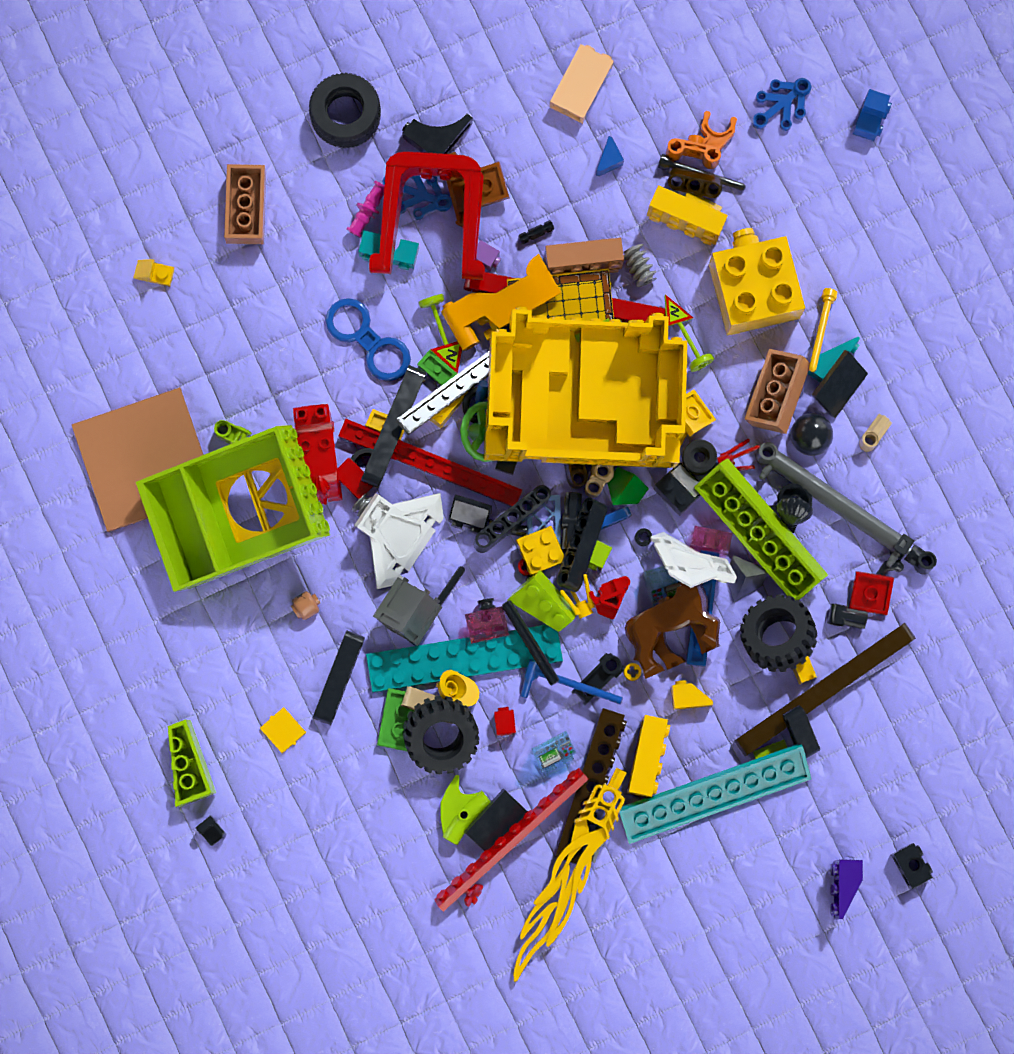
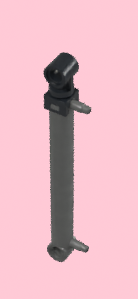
M763 443L756 452L757 462L765 466L759 476L761 480H764L771 470H774L791 483L798 484L806 489L817 501L889 549L891 555L886 563L888 567H891L897 559L901 560L904 556V560L914 566L915 570L920 574H927L936 566L937 558L932 552L924 551L915 544L910 548L915 540L904 533L901 535L778 451L773 443ZM762 451L769 452L771 457H765ZM922 559L927 560L929 566L923 565Z

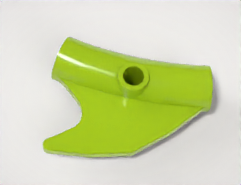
M459 775L453 778L440 803L442 837L455 845L459 844L465 834L464 831L491 802L482 790L473 794L461 793L459 790ZM462 812H466L468 814L466 819H462L460 817V814Z

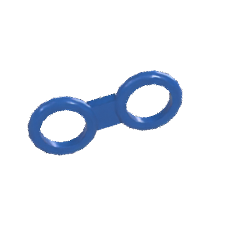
M346 298L338 300L331 305L325 320L328 331L337 340L343 342L356 341L366 350L367 368L373 376L379 380L393 381L405 375L411 362L409 349L405 343L397 338H381L370 328V314L363 303L356 299ZM342 307H354L362 314V326L355 333L343 334L335 328L333 323L334 315ZM382 346H395L403 354V363L397 371L384 373L374 365V354Z

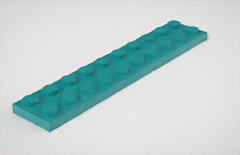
M548 625L528 627L549 663L563 662L558 631ZM516 630L366 654L372 693L386 691L388 688L398 689L440 682L442 673L447 670H453L466 677L527 668L529 659H534Z
M797 744L661 792L652 797L622 806L619 815L627 841L631 844L811 780L812 778L802 744Z

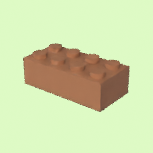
M227 164L224 235L226 244H264L267 172L265 165Z
M621 237L545 246V264L551 275L609 269V273H615L622 269L624 262Z
M769 349L745 420L753 427L787 434L809 371L810 362L801 355Z

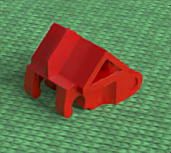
M622 576L601 584L598 590L600 597H596L593 591L589 592V597L599 615L611 620L615 619L625 592L630 585L629 577Z

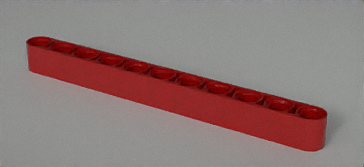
M485 272L484 280L465 279L463 289L470 292L473 290L472 292L498 293L508 287L507 279L515 278ZM612 298L614 319L622 320L624 323H628L629 320H643L645 323L647 318L652 316L653 313H662L666 316L665 308Z

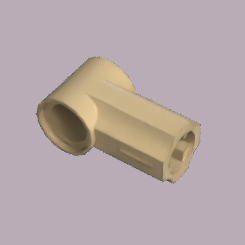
M881 414L877 415L859 440V446L863 451L870 452L877 446L892 424L889 418ZM865 438L872 439L873 445L867 444Z

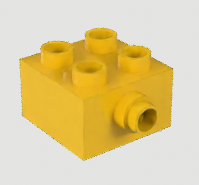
M744 228L733 233L732 249L712 253L708 265L727 336L801 318L805 310V304L787 236L759 242L753 228Z

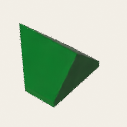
M617 467L612 480L607 482L613 505L639 504L649 490L635 474L620 467Z

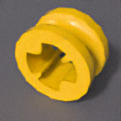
M630 663L624 669V676L629 681H635L641 675V668L636 663ZM630 667L638 670V674H635L636 677H631V674L627 673Z

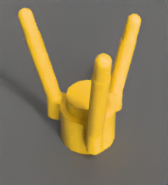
M586 574L583 577L588 603L586 600L580 602L576 592L570 591L576 602L574 605L564 590H560L564 599L573 609L575 616L578 615L579 619L592 614L591 608L595 607L589 597L590 587Z

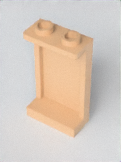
M580 44L550 100L549 107L583 124L590 106L607 74L613 67L614 60L607 54L596 52L589 45L584 46Z

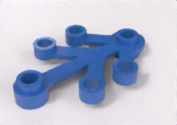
M799 78L795 82H782L778 79L772 80L770 89L773 92H778L780 89L792 91L787 95L759 91L756 95L758 103L766 101L777 103L765 113L755 114L752 120L753 126L756 129L765 128L768 120L783 108V120L780 123V128L783 131H788L792 126L790 120L792 100L797 96V108L795 109L794 116L796 119H803L805 117V96L810 93L812 88L810 81L805 78ZM777 83L779 87L774 88L772 84ZM799 86H804L805 90H800ZM762 94L765 96V99H759L758 96ZM797 111H802L803 115H798ZM762 120L763 124L758 125L756 121ZM783 123H789V127H784Z
M420 175L412 176L410 178L414 180L417 189L404 185L403 193L414 197L402 201L401 205H404L405 208L400 211V214L405 213L407 208L423 201L431 202V204L423 208L417 207L413 210V217L416 220H421L424 215L432 211H448L452 206V199L448 194L442 193L437 182V176H432L435 178L434 182H429L426 179L427 184L432 186L435 195L427 192ZM385 177L382 180L383 185H385ZM444 200L446 205L441 206L439 202ZM421 211L422 215L416 216L415 213Z

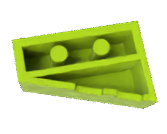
M541 570L518 587L507 599L558 632L570 624L576 617L573 609Z

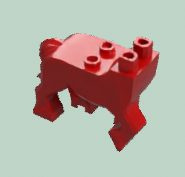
M329 404L293 408L294 429L298 436L297 441L303 449V458L305 464L310 469L311 481L316 486L318 501L326 505L327 499L328 502L343 500L341 482L338 479L333 435L335 428Z

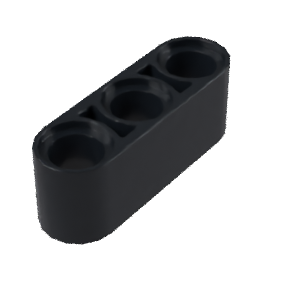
M798 705L784 713L782 717L793 744H802L806 758L820 751V746L804 709Z

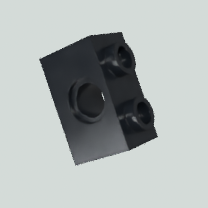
M911 843L890 854L909 889H913L933 878L931 875L933 873L932 868L921 857L923 852L919 845L915 846L914 843ZM911 860H915L918 864L915 871L909 868Z

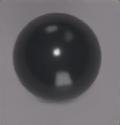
M804 414L792 425L790 433L792 444L804 455L816 456L822 454L832 443L833 428L830 422L820 414Z

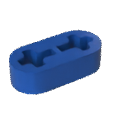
M624 507L606 515L601 530L631 517L632 514L629 507Z

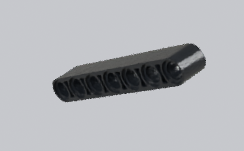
M411 365L408 366L361 478L362 482L379 488L403 430L396 422V419L412 408L426 371Z

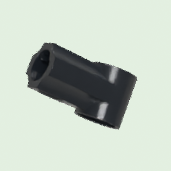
M831 604L827 623L836 626L846 625L865 629L868 613L849 609L847 606L840 604Z

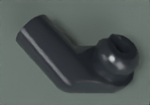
M897 559L891 567H888L886 565L887 561H884L876 574L886 576L889 571L901 572L904 569V565L901 560Z

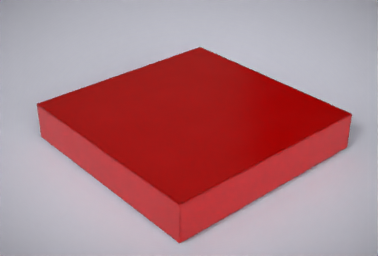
M855 571L849 609L888 615L894 577Z

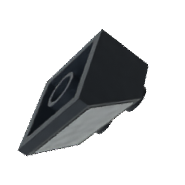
M679 463L670 470L653 488L679 516L701 496L694 488L699 481L682 463Z
M455 494L448 522L452 523V527L458 529L466 527L470 529V532L478 534L488 525L492 513V505Z

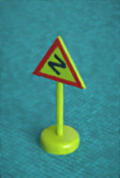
M438 294L418 302L419 307H431L444 344L443 346L430 349V351L458 374L462 348L458 341L448 344L435 306L444 301V295Z
M665 294L666 316H669L668 326L678 324L696 357L689 365L690 371L695 372L708 366L714 361L713 355L708 353L700 356L682 322L691 320L693 317Z

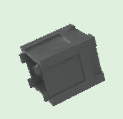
M398 577L373 617L390 631L418 646L442 609V606L438 604L440 602L438 598L435 597L433 600L429 596L430 591L427 589L422 591L416 586L409 584V580L406 577L403 580Z

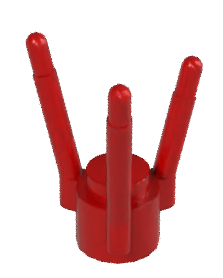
M746 439L730 450L721 453L717 457V462L719 464L729 459L735 465L734 459L757 450L760 446L756 445L732 455L731 453L750 442V439ZM739 466L736 468L738 471L755 469V466Z

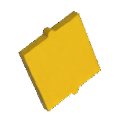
M284 707L274 716H270V719L260 727L281 753H284L290 746L296 745V741L306 733Z

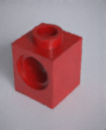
M509 707L497 708L498 711L494 712L496 735L516 734L514 710H509Z

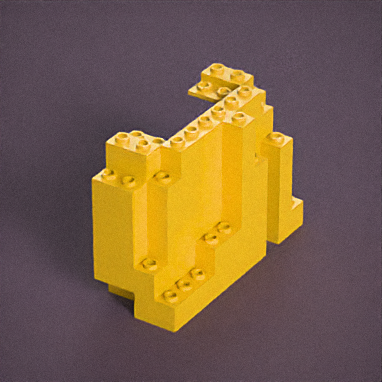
M527 307L512 309L509 332L506 329H496L490 336L484 460L522 462L523 459L541 460V463L675 468L680 463V439L685 434L687 340H682L681 337H671V340H668L669 316H664L662 313H653L652 316L647 318L645 323L643 320H629L628 323H623L619 319H610L609 322H601L602 319L592 318L590 321H582V318L573 317L571 320H563V317L557 316L547 319V316L543 315L532 316V310H527ZM580 333V342H577L575 335Z

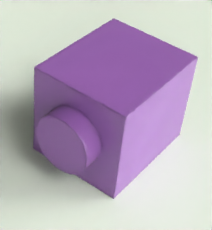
M480 240L477 247L476 260L482 261L485 269L491 271L501 261L499 257L500 251Z

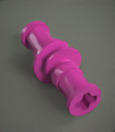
M374 181L375 185L366 196L365 202L363 204H356L359 212L356 213L350 227L346 228L347 231L359 238L362 236L361 233L364 227L369 223L370 217L375 219L372 214L380 213L376 207L379 206L380 200L384 195L385 185L378 181Z

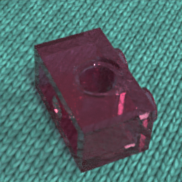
M694 526L690 547L727 555L730 550L733 533Z
M502 606L465 614L471 644L509 635Z

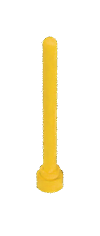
M825 288L822 292L821 298L824 304L809 365L810 372H815L817 369L831 304L837 299L838 292L832 288Z

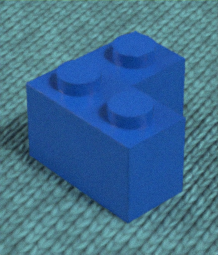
M872 89L868 90L853 135L874 141L876 136L880 137L883 126L880 125L881 121L886 119L892 105L889 102L890 95Z

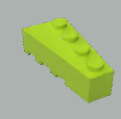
M185 719L169 725L168 736L172 758L171 768L174 779L175 807H181L216 794L191 720Z

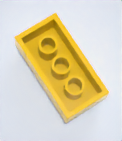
M659 185L647 212L650 220L657 223L663 222L667 224L668 228L673 230L679 229L684 231V234L689 237H698L703 243L708 245H716L728 216Z
M644 715L642 718L627 794L647 798L657 793L658 782H655L656 776H659L661 773L662 763H659L660 757L664 756L666 744H663L670 731L667 719Z

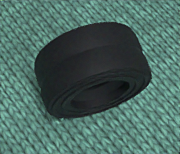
M698 439L690 442L682 454L684 467L694 475L709 473L717 461L715 447L706 440ZM701 452L704 454L705 460L697 462L694 459V455Z

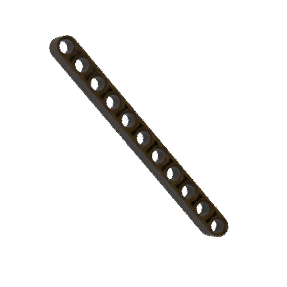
M903 623L734 740V742L746 757L787 728L782 717L784 713L800 705L805 713L808 714L912 642L916 637L906 623Z

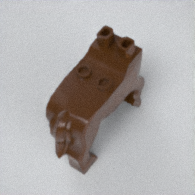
M680 582L681 586L677 587L674 597L667 596L658 600V605L645 610L626 622L625 634L635 648L633 660L639 661L645 679L665 671L654 660L653 650L663 660L667 670L686 662L682 656L675 654L669 648L665 632L675 631L691 625L702 654L720 647L719 630L721 622L719 618L707 612L708 600L703 583L690 588Z

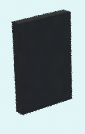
M844 350L812 393V396L831 417L836 418L868 373L849 351Z
M502 789L464 833L483 851L489 850L495 844V841L499 837L504 836L512 825L521 821L528 811L505 789Z

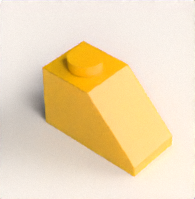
M686 680L675 681V685L671 686L673 710L713 705V700L692 683L687 684Z

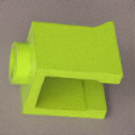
M597 540L588 568L597 571V569L602 570L612 547Z

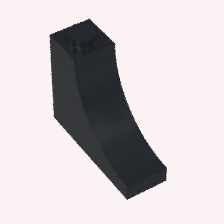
M466 113L457 122L438 127L425 125L413 119L411 123L407 122L404 125L402 136L404 140L421 153L448 154L473 124V117Z

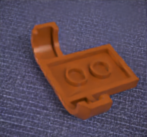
M500 162L480 167L484 176L481 207L510 199ZM451 177V180H446L456 215L457 221L455 223L463 228L465 183L459 178Z

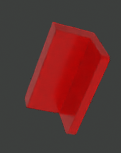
M347 458L337 468L339 481L358 500L374 487L361 481L364 471L351 458Z

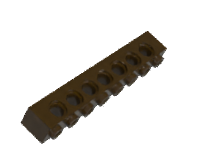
M602 708L582 770L589 780L575 792L555 858L569 844L568 842L572 838L575 826L573 822L581 815L578 814L579 810H581L580 804L583 800H588L592 793L587 790V783L591 781L595 782L596 785L608 783L609 776L606 774L608 768L612 769L615 757H612L614 749L618 750L621 742L618 736L620 731L624 732L627 723L624 720L625 715ZM607 726H611L615 730V734L611 737L604 733V728ZM600 745H606L609 748L607 755L599 753L598 747ZM600 763L603 766L602 773H595L592 770L593 764ZM598 788V790H597V792H596V794H595L594 797H597V795H598V793H599V791H600L599 788ZM587 820L588 827H590V824H595ZM583 847L573 856L570 863L577 864L580 855L584 851Z

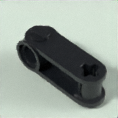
M605 653L598 660L600 663L580 683L602 689L613 677L617 678L624 671L622 669L624 665L612 653ZM610 660L617 664V668L613 671L606 668V663ZM577 689L571 691L572 694H576L583 701L584 706L594 697V695L586 693V696Z

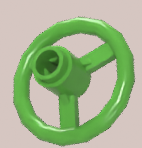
M488 401L478 402L470 407L464 415L460 427L461 441L466 452L474 459L482 462L493 461L484 460V454L477 452L484 441L486 433L485 409H487ZM477 412L478 422L473 423L468 428L471 418ZM468 436L473 440L472 443H470Z

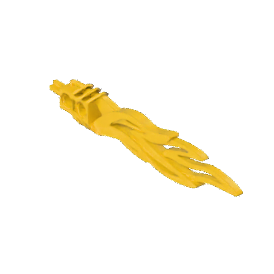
M616 767L609 783L596 785L589 799L583 802L582 805H585V807L579 810L578 814L581 815L573 822L575 826L572 840L557 857L553 866L551 880L534 900L535 907L527 917L522 928L521 940L542 917L537 929L520 949L514 968V982L519 979L533 954L545 942L546 946L549 947L566 925L574 907L577 888L580 894L588 879L592 855L607 839L609 840V832L611 828L612 831L614 830L613 824L615 820L617 822L619 820L618 814L625 801L619 788L627 772ZM598 788H599L600 791H599L597 797H594L595 794H596V792H597V790H598ZM607 791L614 794V799L610 802L603 799V794ZM618 799H621L617 809H615ZM597 809H602L605 811V816L602 819H597L594 816V812ZM587 820L602 828L589 832ZM584 845H587L582 854L580 855L577 864L572 872V875L567 883L570 871L569 863L571 859L578 852L579 849H581ZM568 855L567 860H566V862H565L563 868L561 869V871L559 872V874L556 876L557 871H558V869H559V867H560L562 861H563L564 858ZM586 866L585 875H584V878H583V880H582V879H581V874H582V871H583L584 867ZM561 886L558 901L552 902L549 905H547L539 913V915L531 923H529L534 914L551 897L554 896V894L558 891V889ZM570 896H571V900H570V904H569L567 913H566L565 917L563 918V920L561 921V923L559 924V922H560V920H561V918H562V916H563V914H564V912H565V909H566V907H567V904H568V901H569V899H570ZM556 908L548 932L533 946L520 965L524 951L542 931L550 914Z

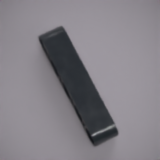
M545 485L537 486L476 535L473 543L475 550L480 553L487 552L542 509L550 499V489ZM537 493L545 494L546 498L539 499ZM524 504L530 505V506H531V510H530V511L524 510L523 507H522V505H524ZM514 516L517 521L510 522L507 517ZM499 527L502 533L496 534L493 528ZM485 539L488 544L485 546L480 545L478 540Z
M591 497L586 498L581 506L557 576V584L572 592H577L582 586L583 575L587 572L607 513V506Z
M348 630L345 632L315 709L313 719L332 725L364 643V636Z

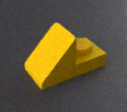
M154 259L138 260L133 278L170 287L175 268L158 264Z

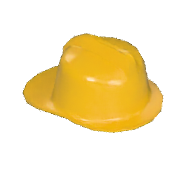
M445 671L440 677V682L436 684L438 692L443 699L446 696L452 697L453 701L458 699L462 702L463 706H473L479 699L480 692L476 683L456 671Z

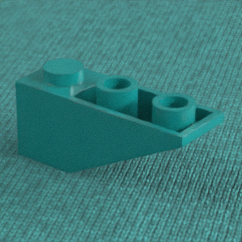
M858 336L821 353L816 371H808V375L820 383L844 350L852 354L856 352L860 346L858 344L860 337Z

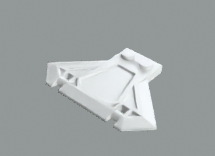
M375 493L354 526L370 537L376 589L392 586L398 577L403 580L404 577L401 576L403 570L409 571L436 531L432 528L435 521L440 524L444 519L441 493L395 504L389 503Z
M665 532L651 536L650 539L654 542V547L665 568L668 569V574L690 588L711 579H716L721 583H735L737 576L727 559L700 553Z

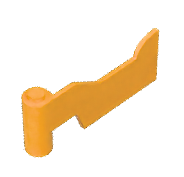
M539 254L528 263L526 268L527 276L498 293H470L454 303L450 301L442 306L443 310L441 313L463 351L473 348L480 342L470 326L473 322L485 316L501 329L510 323L512 309L527 307V310H534L561 294L560 289Z

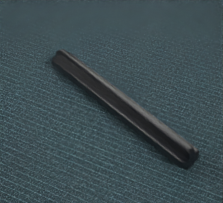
M506 601L502 604L503 610L551 686L558 683L559 677L512 601Z

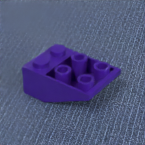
M839 859L834 860V864H831L830 872L831 876H834V884H831L830 893L831 896H834V904L830 906V914L834 915V920L844 918L863 881V860Z

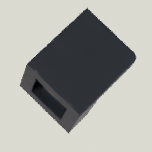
M211 815L195 827L211 846L227 835Z

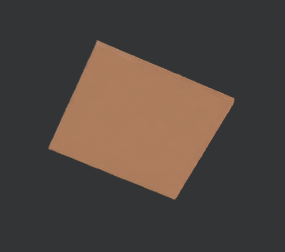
M180 387L71 424L107 532L148 519L136 485L137 481L204 455Z

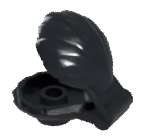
M790 483L781 488L777 495V512L782 522L794 534L798 524L812 517V495L798 484Z

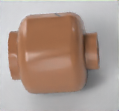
M305 591L292 600L293 605H291V608L298 619L307 620L319 612L318 605L320 601L315 593L311 595Z

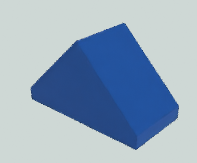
M608 136L597 168L596 176L599 177L623 166L624 159L611 136Z

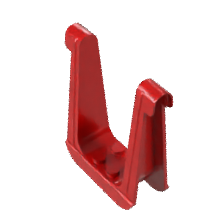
M398 152L392 155L386 162L380 253H374L370 256L369 272L391 274L405 182L410 177L421 175L423 179H432V176H438L441 180H451V177L459 178L465 183L462 279L484 280L485 267L482 261L476 260L484 176L477 161L469 156L453 154Z

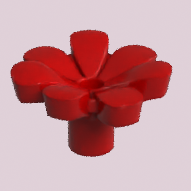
M474 884L472 888H469L464 893L466 894L464 902L467 907L471 903L474 905L477 903L478 899L476 897L481 895L483 885Z

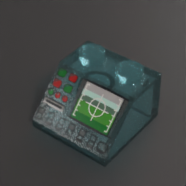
M665 566L644 571L643 573L653 607L658 605V600L667 596L674 597L677 587L681 586L680 581L668 574V569Z
M566 731L539 744L530 751L540 771L545 770L546 773L556 769V764L560 762L566 764L574 759L573 755L576 754Z

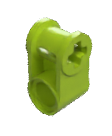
M219 420L214 426L217 438L229 444L252 435V432L225 420ZM226 426L228 427V432L220 434L218 433V428Z

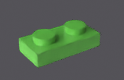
M430 350L417 363L419 368L426 371V374L441 386L457 375L453 369Z

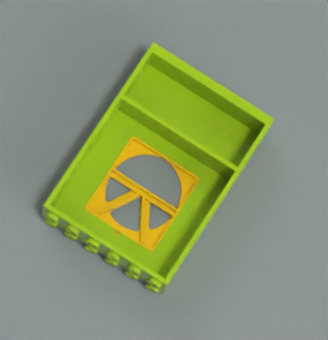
M292 425L272 427L136 482L173 592L191 589L330 536L329 523L325 520L322 513L323 506L318 501L316 486L311 481L310 469L305 464L304 452L298 444L297 432ZM252 471L269 472L270 476L260 489L257 490ZM243 475L263 531H251L241 527L230 514L228 507L229 492L233 484ZM276 479H279L286 489V505L261 500ZM264 508L283 512L284 515L277 524L271 527Z

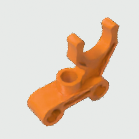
M705 111L700 128L705 138L699 135H689L688 140L671 139L667 145L666 155H669L672 161H678L682 155L702 159V163L706 168H716L721 158V149L734 136L737 118L731 117L729 129L725 132L717 133L708 125L711 113Z

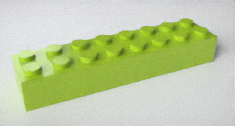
M729 459L719 463L694 486L787 596L794 597L795 601L800 600L828 576L826 571Z

